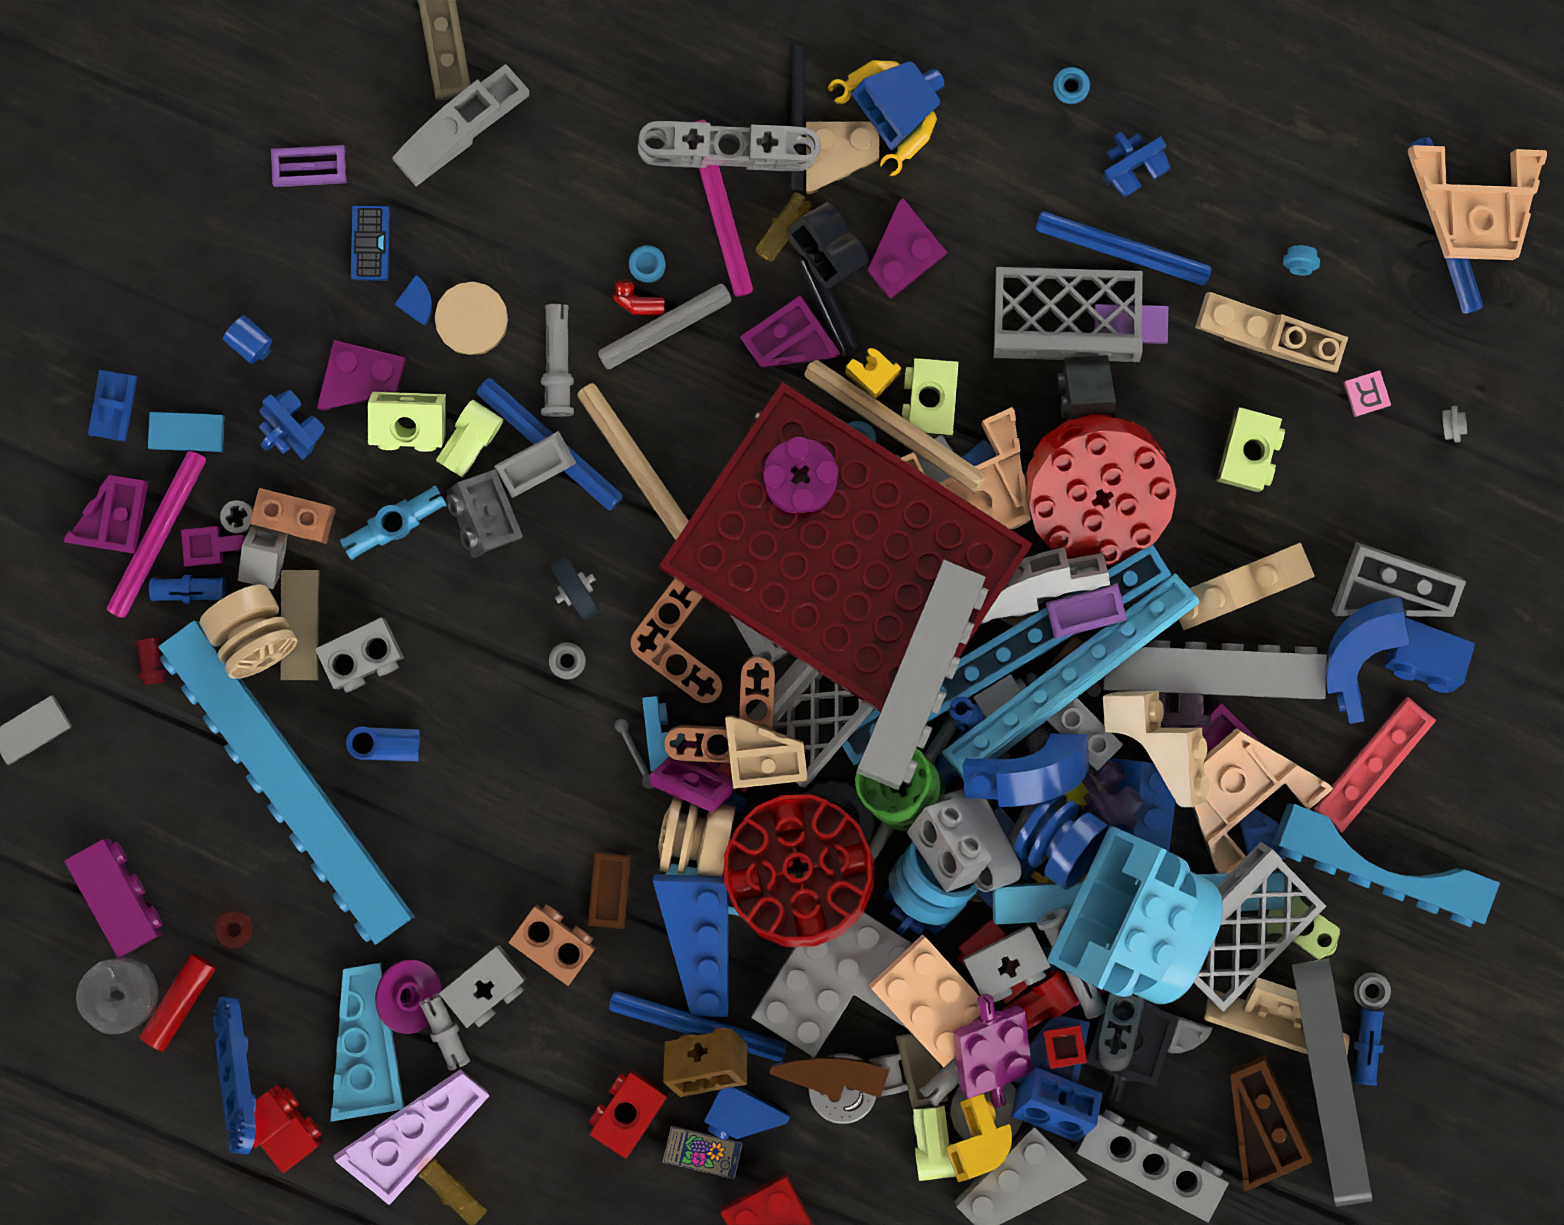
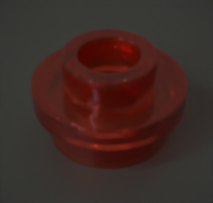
M231 911L219 918L216 923L215 933L222 945L228 948H239L250 940L253 926L245 914ZM233 922L241 927V932L236 937L232 936L228 931L229 925Z

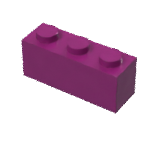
M108 838L100 840L66 859L64 862L117 958L163 935L159 928L163 925V922L153 906L148 908L141 896L145 893V889L137 875L133 874L130 876L124 865V862L127 861L124 850L118 842L112 843L111 839Z

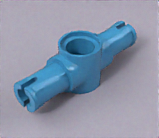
M434 485L408 502L404 499L395 505L381 508L375 517L367 521L368 525L340 539V542L345 549L356 544L346 550L350 559L353 560L356 556L379 543L383 546L391 540L404 538L412 528L420 524L419 520L441 507L447 506V503L442 496L436 498L441 493L437 486ZM391 513H399L403 519L402 527L396 532H388L384 525L386 517Z

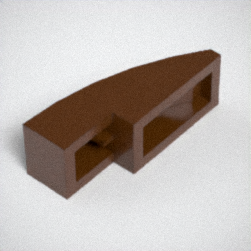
M818 1056L773 1064L769 1074L840 1099L844 1085L880 1098L890 1067L853 1058Z

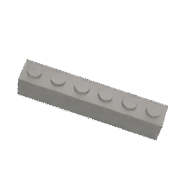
M946 560L943 561L856 773L899 790L902 781L910 783L918 764L911 760L916 747L924 749L932 730L931 727L926 726L930 712L939 713L946 696L945 692L940 691L944 678L952 679L959 664L960 658L954 656L959 642L967 644L975 625L968 621L973 608L981 610L989 589L982 587L985 576Z
M1151 640L1148 642V647L1140 648L1101 678V690L1325 699L1327 655L1317 654V647L1297 646L1295 647V653H1280V646L1258 645V652L1244 651V644L1222 643L1221 650H1207V643L1185 642V649L1170 648V641Z

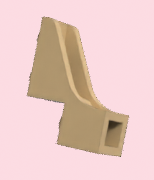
M1298 543L1190 588L1198 597L1200 603L1179 619L1183 630L1315 577L1302 544Z
M1116 691L1104 695L1105 733L1124 734L1140 742L1148 752L1179 806L1194 807L1206 802V796L1209 792V780L1204 772L1207 743L1202 736V728H1161L1164 709L1162 702L1159 701V691Z

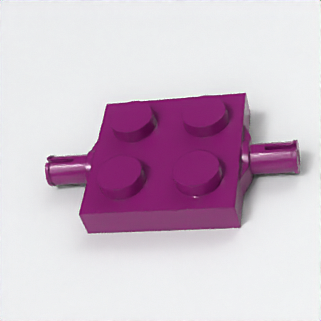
M983 994V998L981 996L977 998L979 1007L978 1018L970 1024L952 1031L960 1090L967 1099L990 1091L993 1107L1000 1108L1001 1104L1003 1106L1006 1105L1004 1086L1032 1072L1025 1011L1018 1005L1003 1011H994L993 997L989 994Z

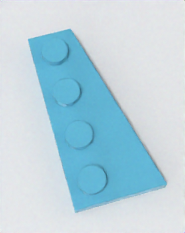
M381 963L343 969L339 1013L340 1024L337 1037V1059L330 1122L397 1111L405 1107L393 1032L381 1021L375 1005L376 989L383 976Z

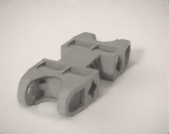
M655 121L648 123L640 131L638 154L647 164L657 166L706 168L707 165L741 166L746 167V170L803 171L810 168L815 162L821 143L817 133L805 127L751 125L750 128L710 126V123ZM802 135L810 137L813 140V142L806 137H802ZM650 138H659L664 143V146L660 149H652L645 142ZM725 138H730L737 142L739 150L733 155H726L720 151L718 143ZM688 141H694L696 147L694 150L689 149ZM763 143L767 144L769 152H763L764 149L761 146ZM803 144L809 148L811 153L809 155H799L793 146Z

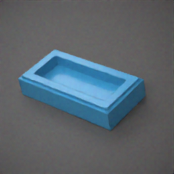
M150 412L148 449L223 452L225 416Z

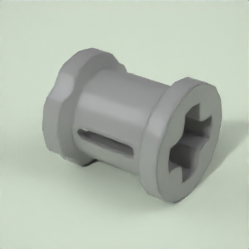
M901 1053L882 1055L868 1060L890 1067L881 1096L908 1090L907 1083H903L899 1060L902 1059Z

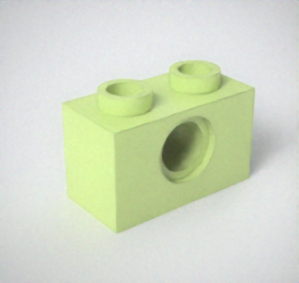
M914 358L913 367H906L904 389H911L910 404L903 403L902 418L930 437L942 435L944 438H951L953 435L959 362ZM925 389L935 390L940 399L938 405L932 408L923 406L919 401L920 392Z
M372 391L368 401V445H378V448L383 450H395L400 446H414V449L418 451H433L436 447H442L446 436V394ZM401 417L411 418L415 422L416 427L412 429L404 428L399 424L398 419Z
M1240 407L1235 410L1216 481L1255 492L1262 491L1264 485L1270 486L1276 465L1270 463L1273 451L1280 450L1285 435V429L1280 428L1282 419ZM1252 441L1260 446L1261 457L1259 460L1252 461L1246 458L1243 452L1246 442Z

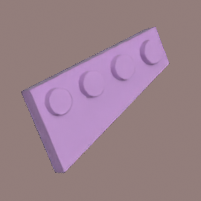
M460 1069L333 1157L338 1164L390 1205L489 1097V1094Z

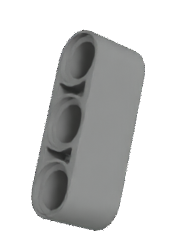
M964 788L940 796L937 803L952 798L955 800L992 857V860L974 881L976 887L982 892H989L1017 882L1021 876V865L987 800L965 798Z

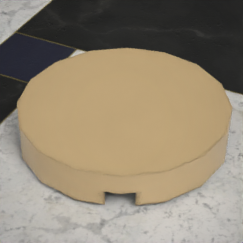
M477 282L460 283L447 290L439 300L435 313L436 329L443 342L454 351L468 355L484 354L495 348L505 336L508 323L507 307L499 294L489 286Z

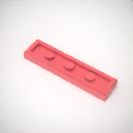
M1405 697L1332 784L1333 790L1317 802L1312 809L1319 814L1329 817L1334 827L1342 833L1436 720L1409 697Z

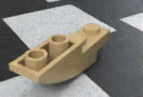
M1212 292L1205 294L1195 326L1197 329L1223 337L1225 341L1278 358L1335 373L1338 372L1348 340L1346 336L1282 314L1275 315Z

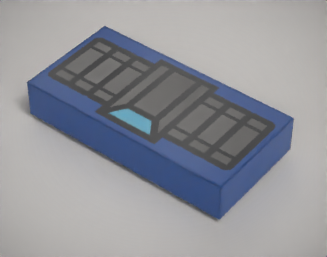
M352 206L351 279L389 281L390 207Z

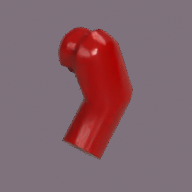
M618 280L615 283V292L612 293L614 301L631 314L663 315V297H639L633 293L635 286L629 280Z

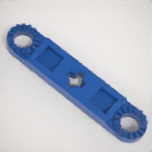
M220 997L218 1003H216L217 1010H214L217 1016H213V1020H215L213 1026H215L214 1031L218 1033L215 1045L226 1130L230 1131L228 1135L230 1139L228 1141V1148L231 1153L248 1154L253 1147L256 1133L254 1117L256 1097L251 1094L246 1056L248 1037L243 1033L239 1000L237 998Z

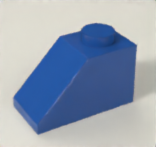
M740 1086L719 1090L705 1116L704 1122L710 1125L708 1128L710 1133L723 1140H727L729 1135L739 1139L787 1124L790 1113Z

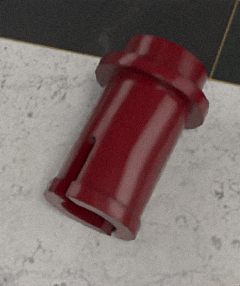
M159 638L136 641L141 668L138 679H142L143 685L165 682L164 675L167 674V670H163L160 660Z

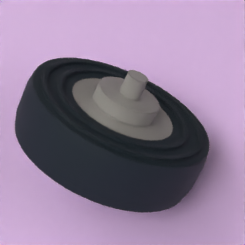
M567 557L559 559L550 566L551 571L560 584L557 587L560 594L555 597L558 604L563 600L566 601L568 606L572 604L584 621L600 612L598 604L590 593L593 591L590 583L596 580L593 574L585 577L583 572L578 574Z

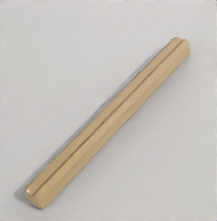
M815 360L807 366L804 375L815 385L969 490L975 491L981 487L985 474L820 361Z
M593 383L585 386L577 393V397L674 539L677 540L689 522L597 386Z

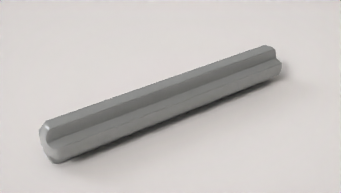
M718 284L604 347L598 352L599 357L607 369H612L729 304L732 301L731 296L723 284Z

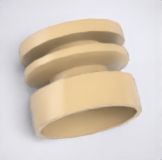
M257 584L238 590L219 600L201 616L199 624L209 642L213 646L221 647L217 656L222 663H226L224 669L231 679L249 677L271 667L287 656L296 647L298 642L292 630H288L289 624L284 617H276L280 608L266 585Z
M673 796L672 803L664 814L658 844L659 871L669 872L672 856L680 858L679 875L685 873L690 860L697 861V876L723 877L724 853L730 841L736 806L721 804L713 812L708 811L706 817L698 816L699 807L692 803L689 814L681 813L683 799Z

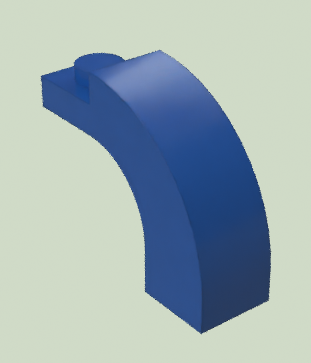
M1402 597L1377 601L1359 609L1343 622L1331 640L1327 652L1328 694L1337 693L1340 712L1347 711L1350 724L1364 722L1363 702L1357 678L1363 663L1379 651L1410 645Z
M1050 733L1045 746L1040 751L1017 759L965 758L962 765L965 798L998 799L999 807L1036 804L1066 794L1077 787L1088 772L1087 734Z

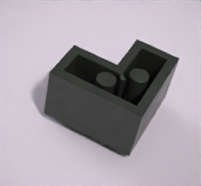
M1108 355L1064 358V373H1057L1058 395H1065L1061 396L1062 418H1067L1068 421L1093 413L1107 414L1115 418L1116 400Z

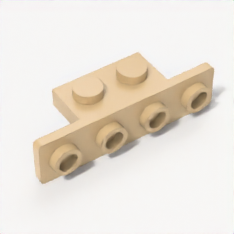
M1257 977L1246 1000L1237 998L1224 1012L1207 998L1204 1014L1206 1021L1308 1055L1296 990ZM1213 990L1220 998L1225 995V993ZM1343 1033L1346 1054H1348L1350 1036Z

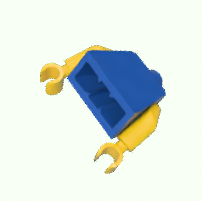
M873 60L849 74L847 81L833 80L829 84L828 90L831 92L837 87H844V94L841 97H837L834 102L844 104L849 101L852 95L891 150L897 147L898 151L895 154L884 156L880 163V166H882L887 159H896L898 168L890 175L895 176L902 170V162L905 159H911L929 141L937 120L934 110L940 105V98L935 92L944 86V79L941 73L934 68L922 74L917 66L910 61L900 65L896 61Z

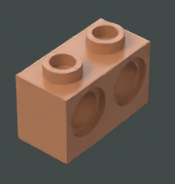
M259 488L250 524L327 544L336 509L329 505Z
M546 904L543 909L536 905L508 943L569 986L596 949L590 944L594 938L578 926L571 930L562 924L561 920L564 916ZM541 921L548 925L550 935L546 941L538 942L531 937L530 927L534 922ZM572 943L578 947L580 956L577 962L566 963L561 959L559 951L563 944Z

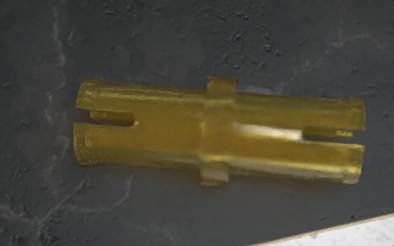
M433 1159L418 1175L420 1179L422 1178L441 1197L440 1202L444 1206L449 1205L468 1225H475L486 1213L487 1209L483 1208L464 1189L465 1184L461 1180L457 1182L436 1159Z

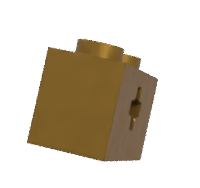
M718 1028L713 1030L712 1033L697 1036L683 1035L677 1040L665 1042L663 1082L679 1097L746 1085L747 1043L732 1029Z

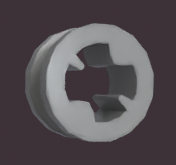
M230 501L221 510V523L225 529L232 533H246L252 526L250 521L253 509L243 501ZM239 507V511L243 512L245 509L247 512V517L242 519L244 525L241 527H237L236 523L231 525L229 522V518L233 516L232 510Z

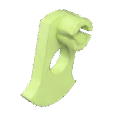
M1300 896L1291 897V916L1303 915L1310 908L1302 902ZM1270 909L1268 916H1283V909ZM1320 914L1313 920L1314 929L1309 935H1298L1293 940L1294 943L1318 960L1335 952L1340 935V928ZM1283 922L1266 923L1268 935L1272 933L1283 935ZM1330 936L1332 942L1328 947H1321L1318 944L1321 938H1328Z

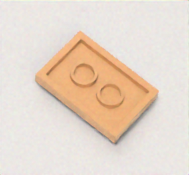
M921 935L868 985L943 1067L956 1056L952 1031L970 1024L979 1016L977 1002L979 995L924 935Z

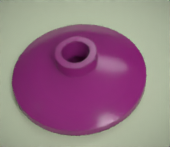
M403 960L392 965L381 977L375 994L376 1010L381 1021L389 1029L403 1034L416 1033L426 1028L429 1023L419 1003L427 997H430L432 1000L433 995L439 994L442 991L439 977L429 965L421 961ZM404 989L406 992V996L402 1001H400V995Z

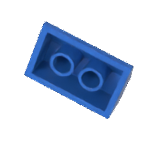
M1110 758L1101 767L1099 786L1103 791L1097 796L1095 816L1108 826L1111 825L1169 852L1175 799L1155 764Z

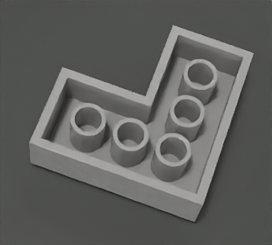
M864 912L842 936L816 947H794L753 1012L752 1018L812 1057L816 1056L854 995L906 1027L868 985L913 942Z

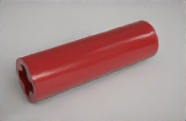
M191 953L139 1038L151 1047L164 1052L215 972L216 967L204 958Z

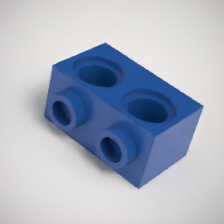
M1036 1067L1017 1084L1011 1117L1077 1143L1097 1126L1102 1093Z

